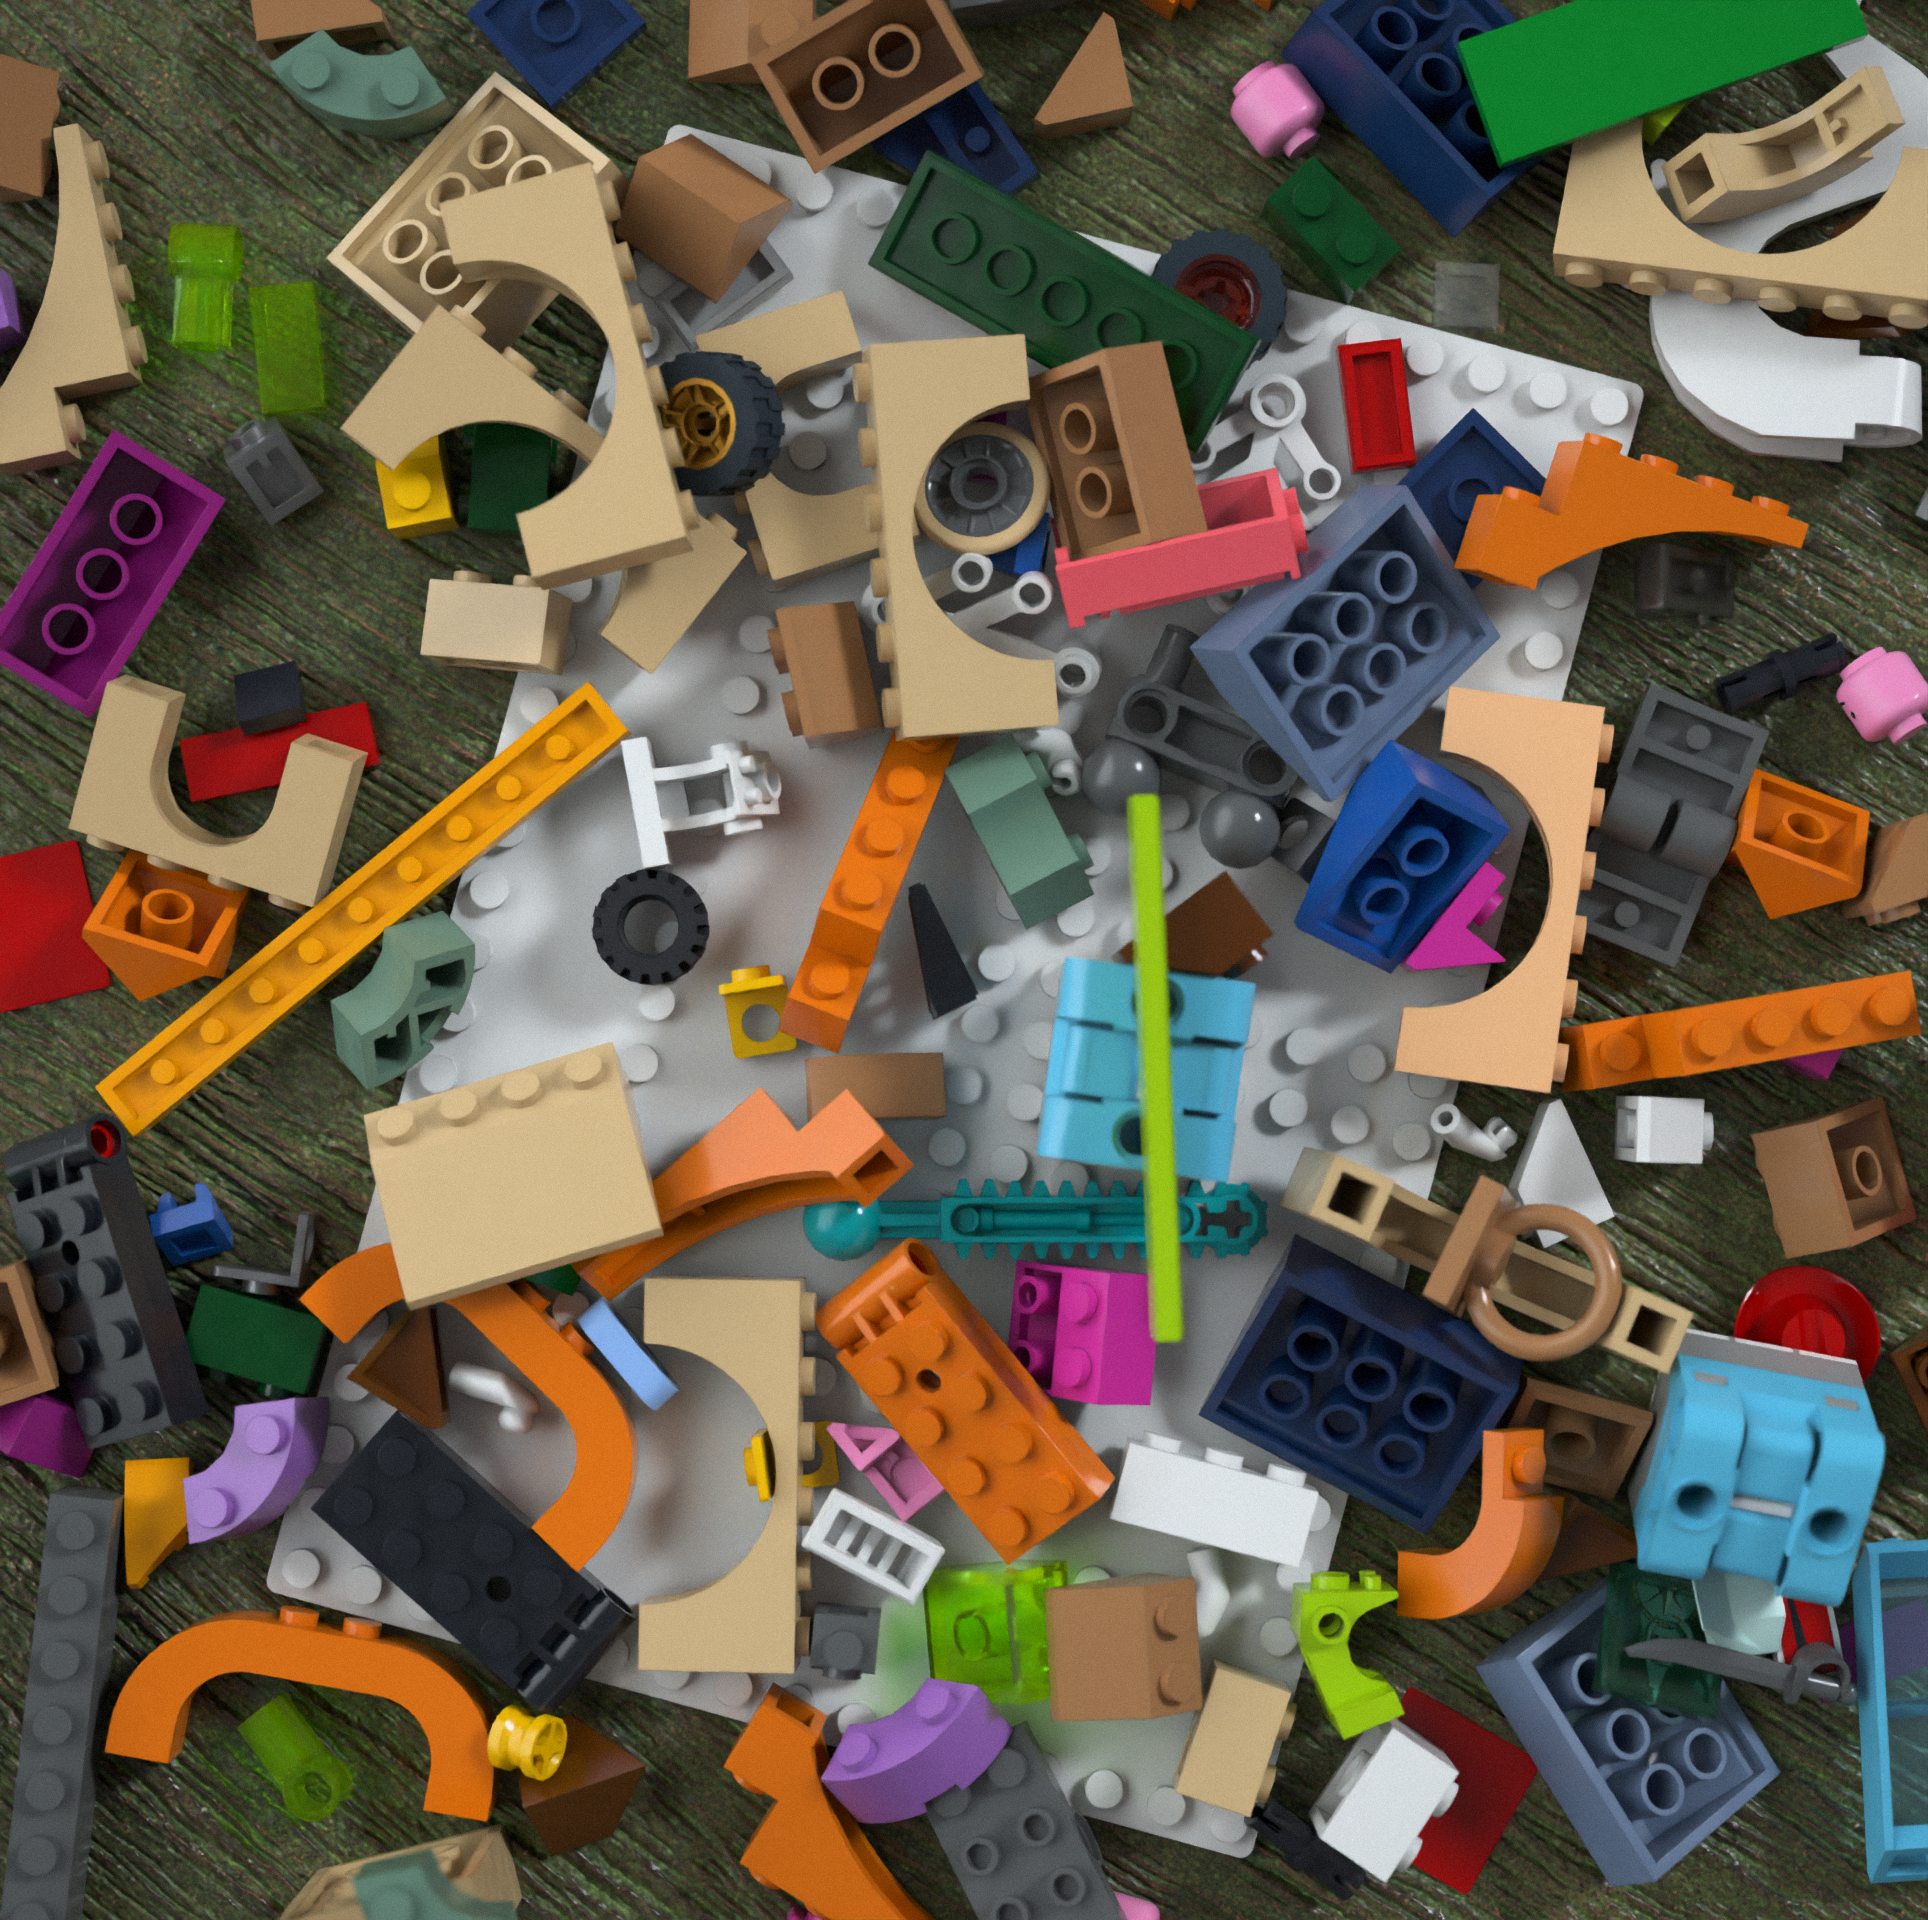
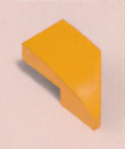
M189 1457L125 1460V1561L127 1585L131 1589H141L150 1580L147 1576L175 1549L179 1552L189 1542V1537L186 1534L188 1527L183 1479L194 1475V1463Z

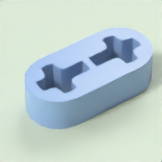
M599 1298L577 1317L578 1323L592 1342L634 1392L653 1411H657L680 1391L677 1382L664 1365L605 1298Z

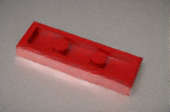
M362 702L306 714L307 722L245 736L240 727L179 740L191 802L198 804L279 787L291 743L307 733L368 752L364 769L382 766L370 704Z

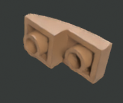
M943 1053L859 1054L815 1057L805 1060L808 1122L846 1089L851 1092L876 1120H939L946 1117Z

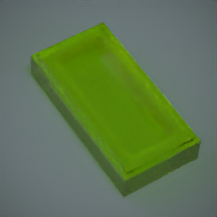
M312 281L249 288L262 414L265 417L328 410L316 285Z

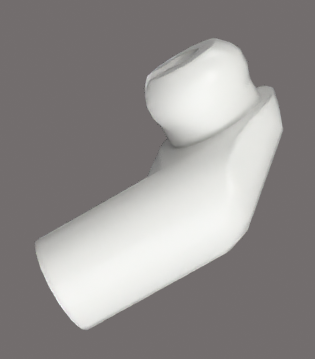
M1204 1545L1186 1552L1192 1576L1195 1578L1199 1640L1208 1637L1214 1632L1230 1602V1591L1218 1547L1212 1545Z

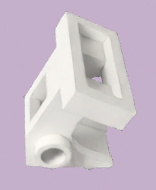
M646 736L621 741L644 869L662 870L674 867L669 836L720 826L724 827L725 836L747 834L763 830L761 818L780 814L778 798L781 795V779L777 767L770 760L769 751H750L747 741H734L709 747L710 760L656 768L652 742ZM722 775L727 808L690 815L684 781Z

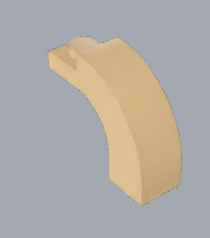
M1864 66L1821 99L1799 113L1770 126L1749 132L1732 134L1705 133L1661 166L1683 223L1727 221L1753 215L1794 201L1848 175L1873 159L1874 156L1870 148L1903 126L1905 122L1882 67Z

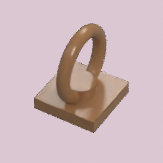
M1481 1175L1422 1294L1436 1307L1458 1318H1461L1467 1307L1471 1319L1482 1335L1497 1348L1512 1356L1531 1361H1555L1578 1354L1603 1335L1618 1309L1622 1291V1275L1614 1247L1604 1232L1594 1222L1579 1212L1553 1204H1531L1515 1208L1517 1202L1504 1185ZM1550 1230L1564 1234L1583 1248L1592 1263L1595 1275V1291L1592 1302L1583 1317L1564 1331L1549 1335H1535L1518 1330L1499 1314L1492 1301L1490 1290L1497 1284L1507 1266L1515 1247L1516 1236L1525 1232Z

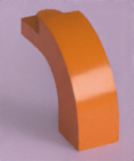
M1518 1427L1483 1430L1482 1502L1475 1528L1467 1540L1456 1549L1437 1546L1398 1551L1397 1592L1399 1598H1397V1616L1431 1620L1489 1612L1514 1601L1531 1587L1540 1576L1555 1548L1560 1532L1564 1497L1543 1495V1476L1546 1470L1544 1429Z

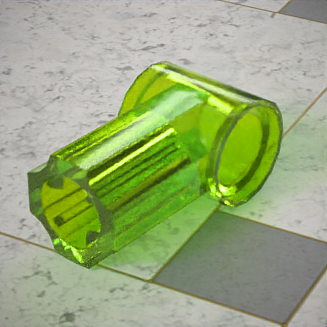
M173 222L168 244L169 268L172 278L175 279L172 344L176 348L196 352L218 353L219 351L230 350L234 282L240 281L243 268V237L239 225Z
M285 1692L263 1706L237 1727L240 1734L282 1789L283 1801L288 1811L296 1818L306 1822L319 1821L339 1809L350 1797L353 1788V1778L348 1765L340 1758L330 1754ZM308 1772L320 1773L328 1779L332 1793L328 1803L316 1802L308 1796L305 1790V1779Z

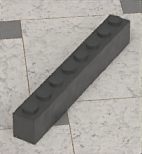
M67 1485L50 1493L0 1920H82L125 1552L124 1491Z

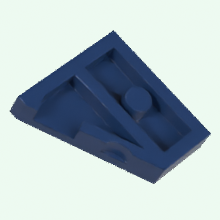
M977 81L869 142L878 154L913 173L918 168L926 150H933L1013 197L1041 178L1040 173Z

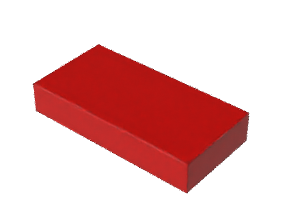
M1401 338L1338 345L1336 357L1351 475L1414 468L1417 462Z

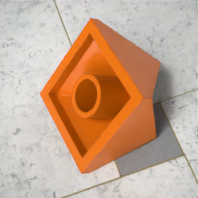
M1755 768L1735 817L1737 828L1724 862L1746 871L1770 920L1857 897L1863 883L1870 811Z
M129 849L82 930V938L139 1002L203 976L224 979L250 897L251 887L245 886L243 891L224 889L211 884L207 880V873L186 866L183 871L159 868L147 861L148 854Z

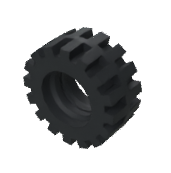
M636 870V872L619 877L615 883L607 887L601 894V899L598 905L595 906L592 916L594 917L592 936L601 959L619 976L631 982L645 985L669 983L692 970L706 950L705 947L710 932L708 913L699 894L682 878L662 870ZM647 900H657L667 904L674 911L678 921V934L673 944L664 952L655 955L642 954L634 950L628 943L624 932L625 919L629 911L638 903Z

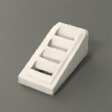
M836 1488L832 1489L801 1543L803 1548L912 1606L915 1604L945 1552V1548L931 1535ZM841 1510L852 1514L837 1542L833 1545L824 1539ZM865 1521L872 1525L854 1555L848 1552L847 1549ZM885 1532L892 1537L875 1565L869 1562L868 1559ZM906 1543L911 1546V1549L898 1572L894 1574L888 1571L901 1547Z

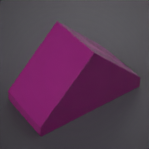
M48 1390L0 1406V1450L5 1455L76 1478L83 1477L97 1448L88 1450L82 1429L77 1422L73 1401L70 1398L54 1390Z

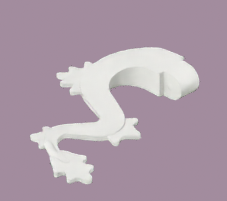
M1857 0L1858 6H1860L1862 0ZM1869 34L1862 41L1822 54L1821 56L1842 82L1864 66H1881L1905 124L1870 148L1874 156L1873 159L1837 181L1794 201L1753 215L1727 221L1683 223L1661 166L1667 163L1665 160L1657 159L1653 161L1649 169L1650 180L1665 206L1689 229L1718 245L1733 250L1760 254L1764 247L1787 231L1879 198L1886 193L1899 167L1904 146L1928 149V78L1919 69ZM1621 284L1625 289H1629L1628 285ZM1667 290L1663 295L1650 297L1649 322L1652 346L1661 371L1676 398L1712 433L1749 454L1841 462L1843 446L1891 448L1915 444L1922 440L1921 366L1917 363L1902 358L1859 355L1860 340L1808 337L1778 326L1759 309L1757 301L1731 298V301L1725 304H1711L1697 300L1693 297V293Z

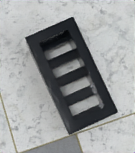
M919 882L908 888V901L929 1013L932 1014L933 1020H936L977 1000L976 996L979 994L925 884L921 885Z

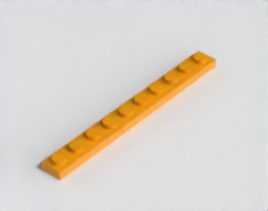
M586 682L95 1086L96 1090L133 1137H142L383 939L385 927L405 921L606 756L621 741L632 734L593 684Z

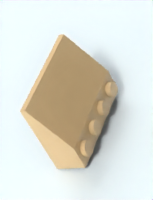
M494 72L326 259L412 336H414L438 304L448 312L457 304L486 327L487 330L480 338L502 354L507 346L511 347L559 293L541 285L511 279H491L466 283L454 266L439 203L591 162L600 183L611 180L621 213L630 183L611 159L497 72ZM618 220L611 221L613 233L615 232Z
M613 1041L364 1115L371 1166L405 1301L410 1311L664 1236L632 1088Z
M501 1823L318 1869L277 1920H367L359 1905L352 1879L364 1863L430 1848L433 1849L442 1873L462 1892L484 1901H513L516 1910L522 1899V1894L505 1824Z

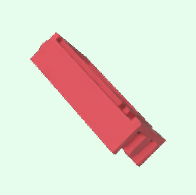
M1277 467L1197 485L1208 531L1072 562L1068 546L1061 547L1055 519L1051 518L1057 546L1055 549L1057 565H1055L1056 574L1070 629L1086 626L1085 616L1100 613L1101 619L1111 617V611L1120 609V614L1123 615L1284 579L1283 572L1290 571L1292 580L1301 578L1297 554L1308 552L1309 547L1295 487L1282 490Z

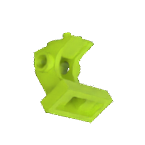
M1360 1570L1359 1581L1350 1582L1349 1573L1320 1571L1310 1574L1311 1582L1293 1583L1290 1627L1316 1688L1314 1692L1323 1714L1341 1737L1345 1740L1404 1715L1394 1688L1373 1666L1364 1669L1354 1664L1351 1660L1347 1644L1351 1628L1358 1617L1370 1609L1399 1598L1398 1592L1387 1581H1381V1576L1376 1575L1375 1570ZM1330 1613L1329 1618L1319 1624L1320 1619Z

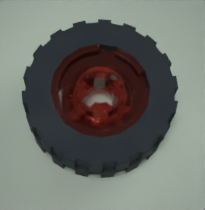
M1219 228L1216 229V232L1205 233V230L1193 232L1192 237L1185 240L1180 238L1171 245L1170 251L1166 255H1161L1155 264L1152 276L1206 306L1204 299L1209 294L1218 293L1223 295L1228 305L1224 310L1219 311L1218 314L1263 339L1246 369L1248 370L1253 362L1256 360L1260 361L1268 353L1284 323L1288 295L1287 286L1283 287L1282 283L1283 272L1279 264L1275 265L1270 258L1271 253L1263 245L1258 246L1252 242V237L1243 233L1236 235L1229 233V229Z

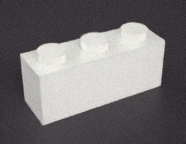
M1144 1430L1142 1441L1127 1437L1108 1509L1110 1519L1300 1569L1319 1492L1313 1485L1304 1483L1307 1475L1306 1472L1274 1463H1269L1267 1473L1242 1467L1244 1456L1214 1447H1207L1204 1457L1179 1451L1182 1440L1153 1431Z

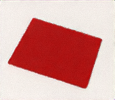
M76 840L64 841L0 857V1013L106 988L111 984L107 965L82 938L83 927L94 909L79 845Z
M1410 1687L1400 1701L1404 1715L1397 1717V1719L1443 1749L1459 1772L1453 1781L1459 1785L1454 1800L1441 1817L1436 1818L1431 1814L1417 1835L1422 1839V1845L1411 1864L1462 1894H1468L1538 1772V1768L1528 1753L1419 1690Z

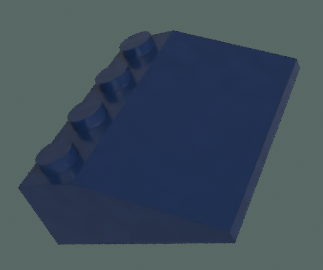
M1326 0L1311 12L1280 54L1289 64L1295 65L1315 92L1453 238L1457 237L1491 208L1551 152L1548 151L1499 169L1459 59L1456 47L1460 41L1517 22L1514 16L1498 0Z
M1295 1233L1266 1282L1198 1415L1427 1535L1483 1446V1430L1494 1429L1517 1393L1523 1359L1512 1356L1497 1348L1482 1335L1478 1328Z

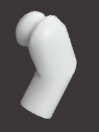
M1051 728L1049 730L1009 733V735L1012 734L1023 754L1029 755L1034 751L1037 752L1053 783V786L1050 788L1056 794L1071 796L1080 791L1082 787L1080 776L1084 758L1068 732Z
M1452 1104L1438 1106L1431 1115L1430 1122L1432 1128L1450 1146L1491 1162L1507 1157L1504 1152L1512 1147L1518 1139L1517 1133L1500 1117H1492L1486 1126L1480 1130Z
M461 1360L451 1370L449 1377L450 1391L503 1406L498 1418L502 1428L519 1433H527L533 1428L534 1413H540L537 1397L507 1374Z

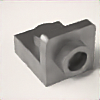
M276 417L271 418L265 423L260 418L253 419L239 427L229 436L228 441L231 445L223 450L226 463L270 526L324 492L314 474L285 434L283 427Z

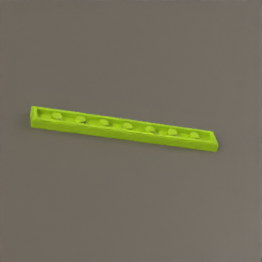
M1156 794L1132 795L1126 800L1150 1336L1156 1342L1181 1341L1180 1337H1183L1160 801L1159 798H1156Z

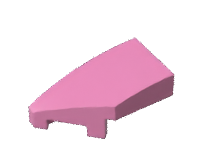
M834 1422L825 1428L859 1472H863L902 1522L907 1523L946 1491L895 1429Z

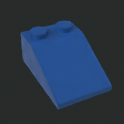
M1390 739L1350 788L1294 923L1299 930L1391 974L1511 829L1482 787Z

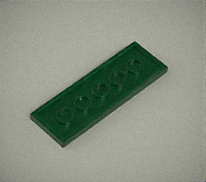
M926 150L868 262V265L991 336L1025 334L1026 356L1050 370L1106 348L1161 341L1187 448L1196 454L1200 453L1263 340L933 150Z

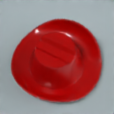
M1798 1265L1784 1267L1768 1273L1759 1279L1751 1287L1741 1303L1733 1332V1337L1856 1360L1863 1384L1872 1374L1880 1353L1881 1337L1879 1323L1867 1298L1856 1286L1842 1276L1815 1266Z

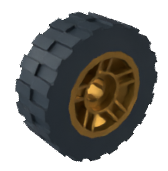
M696 351V353L684 352L676 355L675 360L664 362L660 365L659 368L669 404L658 406L664 430L672 427L675 428L684 459V466L674 468L679 492L690 490L692 496L735 495V491H747L755 486L754 483L758 479H764L771 471L769 467L773 460L778 459L782 448L779 446L781 436H785V423H782L781 411H784L782 400L776 395L774 390L776 386L772 379L766 377L761 372L762 368L754 361L743 360V356L738 354ZM710 413H712L716 419V429L712 435H710V433L714 429L713 418L710 416Z

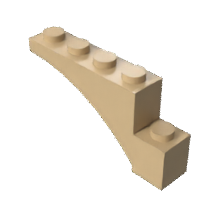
M78 123L53 128L59 171V221L54 260L43 302L26 345L0 388V472L6 476L81 461L78 442L86 440V430L79 406L76 403L70 404L69 399L143 384L139 365L148 362L143 334L139 326L131 327L126 304L135 301L132 278L126 264L118 265L114 241L122 240L120 219L114 203L105 202L101 180L110 177L107 156L101 141H93Z

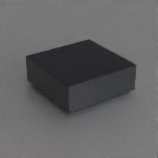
M296 661L234 675L238 722L245 736L307 722L302 675Z

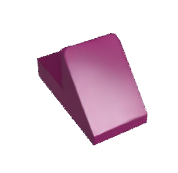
M1485 861L1399 965L1407 972L1505 962L1506 960L1466 927L1471 921L1481 927L1497 909L1504 896L1496 890L1505 880L1506 876Z

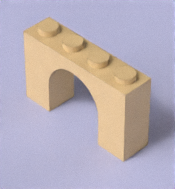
M843 290L695 336L699 351L734 353L743 356L745 361H754L762 368L761 372L766 377H770L776 386L774 390L777 397L796 384L852 367L854 363H862V349ZM712 417V418H713V429H714V430L712 431V434L714 433V431H715V429H716V419H715V417ZM769 472L764 479H758L754 483L755 486L747 491H735V495H732L738 515L742 516L751 513L759 537L749 539L747 543L757 575L761 577L771 574L776 589L880 557L878 532H867L864 512L865 494L874 493L873 482L831 495H810L787 487ZM913 512L912 529L913 544L915 546L921 544V534Z
M127 674L107 682L69 823V829L87 834L86 841L89 844L104 850L123 851L127 847L148 854L147 861L159 868L183 871L186 866L207 873V880L211 884L224 889L243 891L245 886L269 893L268 900L271 903L286 909L305 910L306 906L314 907L328 895L368 752L309 733L303 735L291 743L275 804L265 824L257 832L248 835L226 836L216 834L200 827L186 816L177 804L169 783V757L186 694Z

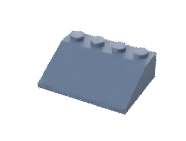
M1361 485L1306 537L1309 551L1297 554L1301 578L1292 580L1290 571L1283 572L1284 579L1255 585L1190 647L1226 702L1326 802H1333L1366 770L1390 739L1395 741L1501 637L1461 572L1453 569L1455 562L1407 485Z
M1638 1557L1519 1631L1475 1666V1669L1611 1887L1657 1881L1781 1773L1720 1674L1668 1662L1649 1702L1644 1659L1629 1657L1624 1650L1625 1647L1641 1642L1638 1612L1624 1618L1622 1617L1634 1606L1629 1592V1576L1664 1586L1657 1573L1639 1569ZM1618 1577L1621 1578V1582L1622 1578L1625 1579V1590L1619 1589V1586L1616 1588ZM1684 1627L1680 1638L1696 1640L1688 1629Z

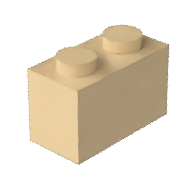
M455 571L453 580L430 579L420 655L444 666L563 676L572 600L552 589L543 591L532 576L526 575L514 576L513 585L492 584V576L472 571Z
M1214 1658L1212 1659L1202 1689L1203 1709L1196 1710L1172 1779L1176 1793L1247 1817H1251L1256 1801L1266 1803L1277 1769L1276 1765L1268 1762L1276 1739L1287 1740L1297 1710V1704L1289 1702L1291 1691L1286 1682Z

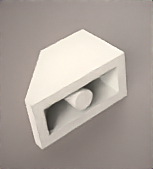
M1616 1096L1614 1159L1646 1163L1702 1164L1703 1150H1711L1714 1135L1713 1115L1711 1112H1704V1099Z
M1550 1098L1539 1103L1508 1187L1511 1195L1517 1202L1515 1208L1531 1204L1559 1205L1579 1212L1596 1225L1614 1217L1615 1215L1560 1098ZM1534 1230L1519 1235L1521 1240L1531 1237L1534 1245L1542 1248L1568 1238L1564 1234L1550 1230Z

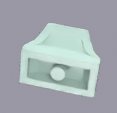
M1706 1569L1701 1581L1692 1580L1701 1628L1705 1633L1707 1643L1754 1656L1779 1652L1786 1612L1783 1598L1776 1595L1772 1581Z

